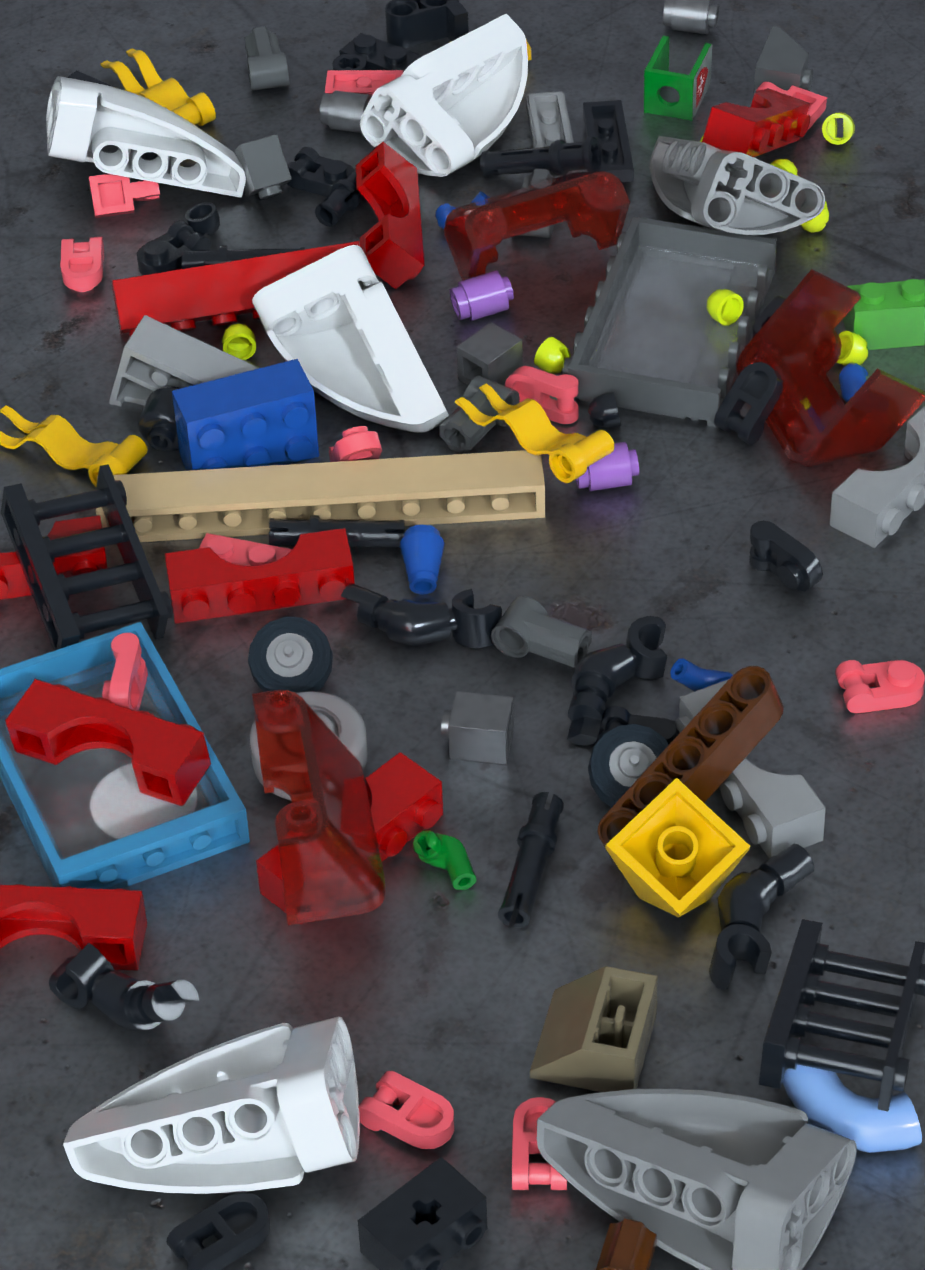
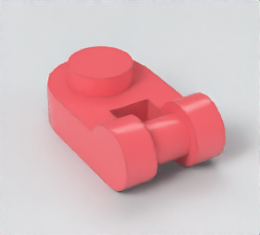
M90 237L88 242H75L74 238L62 239L60 267L64 285L78 292L92 290L103 278V238Z
M521 366L506 379L505 386L519 393V403L527 398L534 399L542 406L549 420L559 424H572L578 420L579 408L577 402L574 401V398L578 395V379L575 376L568 374L556 376L531 366Z
M357 426L343 431V438L337 441L335 446L329 447L330 462L379 459L382 453L378 433L368 431L367 426Z
M127 632L117 635L111 642V649L116 662L111 680L104 682L102 698L108 699L116 705L139 711L148 677V670L145 660L141 657L142 648L137 635Z
M848 660L839 664L835 670L839 686L845 689L843 698L846 707L852 713H867L908 707L920 701L924 694L925 675L923 671L914 663L905 660L865 665L856 660Z
M394 1071L385 1072L376 1083L377 1092L373 1097H365L359 1104L360 1123L372 1131L383 1130L420 1149H435L443 1146L451 1139L454 1133V1109L450 1102L442 1095ZM403 1104L399 1110L392 1107L393 1105Z
M530 1098L522 1102L515 1110L512 1140V1190H529V1185H551V1190H567V1180L549 1163H529V1154H541L537 1145V1119L556 1102L551 1098Z

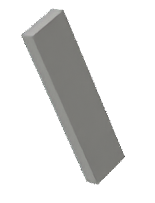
M564 92L526 95V109L533 148L550 146L556 140L574 143ZM579 170L568 171L565 176H558L549 171L559 181L557 196L582 194Z

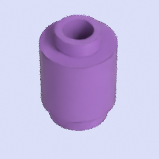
M497 270L459 281L457 287L450 289L451 303L459 320L469 318L470 321H474L509 309V301L514 299L513 289L508 277H501Z
M626 442L614 443V451L587 467L585 474L575 479L578 489L588 487L589 491H597L632 485V476L639 475L636 450H628Z

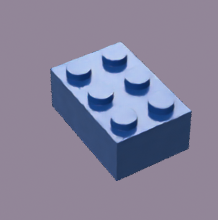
M298 359L172 391L180 458L186 471L289 465L319 457L314 390Z

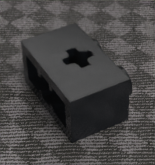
M442 1156L358 1220L360 1252L379 1270H441L443 1264L461 1249L467 1250L477 1244L488 1229L486 1196Z

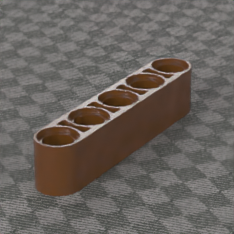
M748 666L737 671L603 816L598 825L597 832L604 847L676 778L705 803L776 725L783 715L784 706L770 674L764 668Z

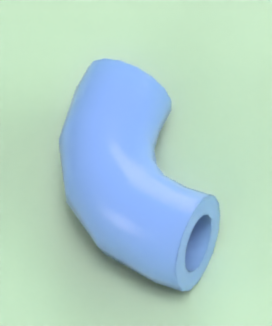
M797 1065L796 1070L788 1068L785 1071L782 1083L787 1096L796 1109L802 1110L807 1114L808 1124L854 1140L857 1150L867 1153L905 1150L921 1145L922 1134L918 1116L910 1098L905 1092L892 1095L889 1111L878 1110L879 1098H870L854 1093L843 1085L836 1072Z

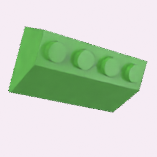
M925 279L849 285L837 292V302L845 330L863 337L867 342L868 350L925 345Z

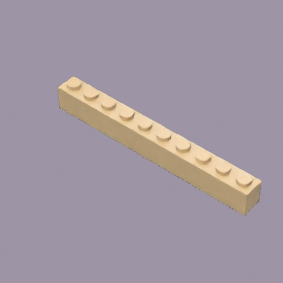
M526 450L113 475L115 481L121 480L124 485L127 497L126 508L140 542L204 539L206 533L225 537L269 535L270 518L310 520V515H319L320 520H405V526L545 518V482L541 454L534 455L528 453ZM102 507L96 508V516L100 515L102 528L110 527Z

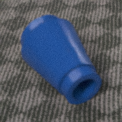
M415 525L408 528L400 541V549L409 581V588L416 594H429L437 588L445 542L440 536V532L430 525Z

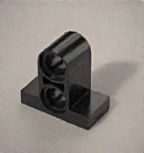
M392 0L385 7L387 41L396 46L409 48L446 37L450 41H454L469 33L468 11L459 0Z

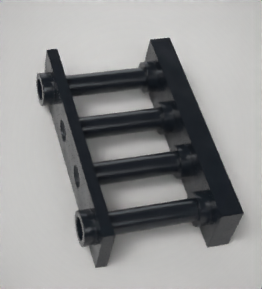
M109 464L100 466L96 490L36 503L34 499H27L22 483L6 486L3 490L1 515L54 651L78 643L79 640L84 639V634L144 619H147L155 640L164 638L168 618L172 617V606L169 596L165 591L160 592L127 511V497L124 485L121 480L115 481ZM102 507L110 526L50 540L48 536L42 537L38 527L42 520ZM117 544L124 561L122 565L66 578L63 574L57 575L53 565L57 557ZM132 581L140 601L81 616L78 612L72 613L68 604L70 595Z
M802 919L764 1039L759 1085L780 1089L786 1068L796 1070L797 1065L880 1081L881 1089L878 1110L889 1111L893 1091L904 1092L910 1059L902 1058L917 995L925 996V964H923L925 943L915 941L909 966L829 951V945L820 944L823 923ZM827 971L903 986L904 988L902 996H896L820 981V976H823L824 972ZM817 1001L896 1017L894 1028L812 1012L811 1006H815ZM806 1033H812L886 1048L888 1051L886 1059L883 1060L801 1043V1037H805Z

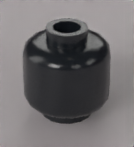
M171 386L153 391L149 395L139 417V432L157 450H179L172 391L180 389V387Z

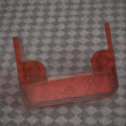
M813 269L810 270L742 350L737 362L738 376L746 366L757 362L770 365L781 375L783 390L766 422L787 457L791 461L805 467L821 465L881 449L925 401V391L877 368L845 405L826 373L838 361L841 354V339L835 331V327L860 300L861 296L858 292Z

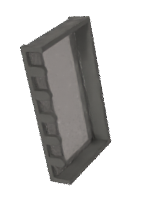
M633 216L627 232L621 231L619 235L617 255L610 256L606 280H600L598 283L595 297L596 304L595 306H589L586 311L585 329L583 332L578 331L576 334L573 357H567L563 365L562 375H573L578 379V395L574 398V401L576 398H579L581 401L592 402L594 398L602 394L614 392L617 407L683 419L689 417L695 421L701 419L707 421V426L717 427L714 424L715 415L734 384L753 333V324L760 314L775 273L777 239L735 234L716 229ZM718 289L731 290L743 299V312L739 319L731 325L726 326L715 321L706 309L707 299L711 293Z

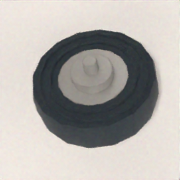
M283 617L270 621L257 632L250 644L248 664L253 680L265 694L276 699L294 693L317 692L325 685L332 671L333 653L327 636L316 624L300 617Z
M637 724L617 726L603 734L592 749L588 765L590 783L598 797L610 807H613L668 747V742L652 728Z

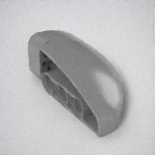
M658 136L650 158L649 167L652 181L663 203L679 216L716 230L742 235H765L782 232L815 218L822 212L825 205L824 192L817 184L747 154L721 150L705 142Z
M631 1089L580 1095L555 1102L537 1119L538 1149L542 1157L577 1190L619 1222L625 1218L644 1223L647 1229L657 1234L656 1246L700 1270H802L833 1217L851 1174L857 1152L854 1140L808 1124V1116L802 1110L747 1096L714 1091Z

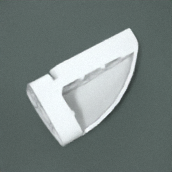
M504 14L417 59L407 67L400 77L377 88L360 119L362 134L374 147L385 142L413 164L419 174L443 177L469 164L481 156L482 152L487 151L499 139L519 108L528 77L527 44L523 31L507 14Z
M61 76L55 79L50 92L46 114L48 156L83 163L85 161L95 163V166L100 171L107 174L242 198L246 176L235 153L188 120L146 97L129 91ZM107 145H115L120 148L114 153H106L101 150ZM147 152L158 154L153 160H144L140 157ZM191 159L197 162L194 166L191 167H183L179 165L183 160Z
M351 245L339 249L262 288L254 295L252 303L266 333L285 362L298 359L313 390L330 402L364 420L414 433L428 432L441 425L449 417L381 281H378L360 246Z
M340 1016L294 1028L289 1023H281L226 1041L168 1066L133 1084L74 1122L63 1142L70 1164L79 1176L93 1182L127 1189L163 1193L211 1194L294 1186L303 1180L304 1172L309 1173L355 1162L359 1148L360 1111L358 1108L359 1097L355 1062L348 1028Z

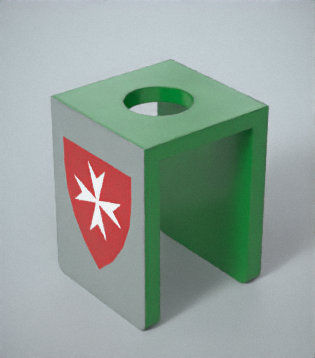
M663 35L644 70V113L693 121L711 84L712 44L705 43L689 75L669 72L670 37ZM664 86H670L679 93L680 98L677 102L671 103L662 99L660 92Z

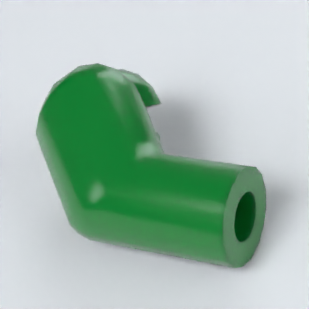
M423 830L416 835L413 840V850L418 854L421 861L447 870L451 883L457 890H467L475 884L476 875L464 845L458 839L434 833L431 830Z

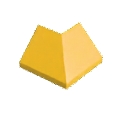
M676 778L606 844L605 848L639 899L679 918L713 897L749 851L750 845Z

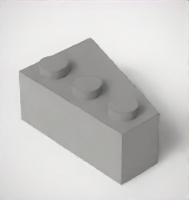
M144 315L124 346L109 404L121 406L126 401L145 405L149 395L159 388L171 386L184 388L259 369V367Z

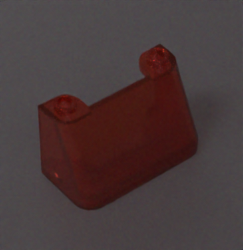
M604 171L575 172L463 205L452 210L445 222V238L463 281L485 274L486 267L490 263L497 262L499 254L495 246L500 244L502 240L563 221L567 222L573 238L579 237L581 234L588 235L597 241L596 244L599 250L615 246L618 243L619 235H621L630 201L620 179L612 173Z
M274 690L252 694L264 793H273L275 787L286 792L291 799V803L279 811L275 821L284 892L283 899L288 926L374 911L382 905L385 899V876L363 770L358 758L297 693L289 690Z

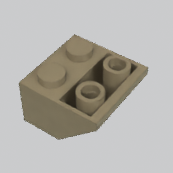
M605 966L555 989L531 1065L530 1078L599 1092L637 1089L657 1015L658 976Z

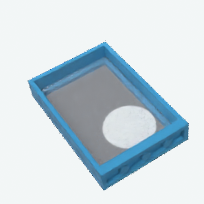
M141 622L0 669V778L53 887L72 886L91 889H123L250 842L246 808L206 737L205 741L211 765L183 807L140 793L131 762L132 758L120 751L107 748L88 749L75 753L59 764L54 765L15 752L5 720L33 681L37 679L53 685L61 684L72 691L94 698L102 697L104 682L111 680L116 662L111 649V642L117 635L127 632L133 633L139 638L142 648L141 657L145 660L148 670V677L139 711H147L157 718L179 725L187 724L202 732Z

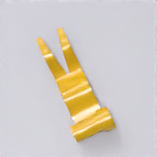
M131 48L126 51V54L129 57H133L139 66L148 88L146 90L138 83L124 63L119 61L110 62L108 60L100 63L103 68H110L115 72L125 91L146 97L194 125L203 126L216 119L214 106L204 92L189 97L176 79L171 77L163 81L157 74L149 57L142 50Z
M487 383L480 386L479 389L486 395L492 407L499 413L495 417L487 416L480 412L464 397L455 400V403L477 425L486 426L497 419L504 420L512 429L520 445L528 453L549 455V465L553 474L564 483H570L585 474L587 467L614 451V441L605 430H597L587 437L579 433L565 434L559 432L551 424L544 409L537 401L527 398L516 405H509Z
M7 405L0 409V412L7 416L18 429L28 434L24 438H14L0 431L1 446L7 449H16L26 441L36 442L61 467L68 470L89 469V478L95 487L97 486L100 466L109 464L113 475L127 474L148 452L146 443L136 435L127 436L120 444L110 441L91 443L80 437L73 426L59 415H50L40 423H35L24 419Z

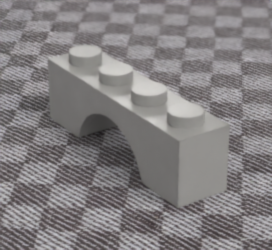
M925 406L907 422L904 455L910 462L899 468L886 471L855 470L832 492L831 527L875 548L887 535L895 534L902 521L913 510L918 511L924 505Z
M728 680L680 697L679 718L675 720V726L679 732L690 723ZM745 758L719 786L727 808L738 813L744 822L746 833L751 842L755 845L759 844L769 859L794 843L805 848L823 841L826 807L802 774L783 775L771 773L758 768Z

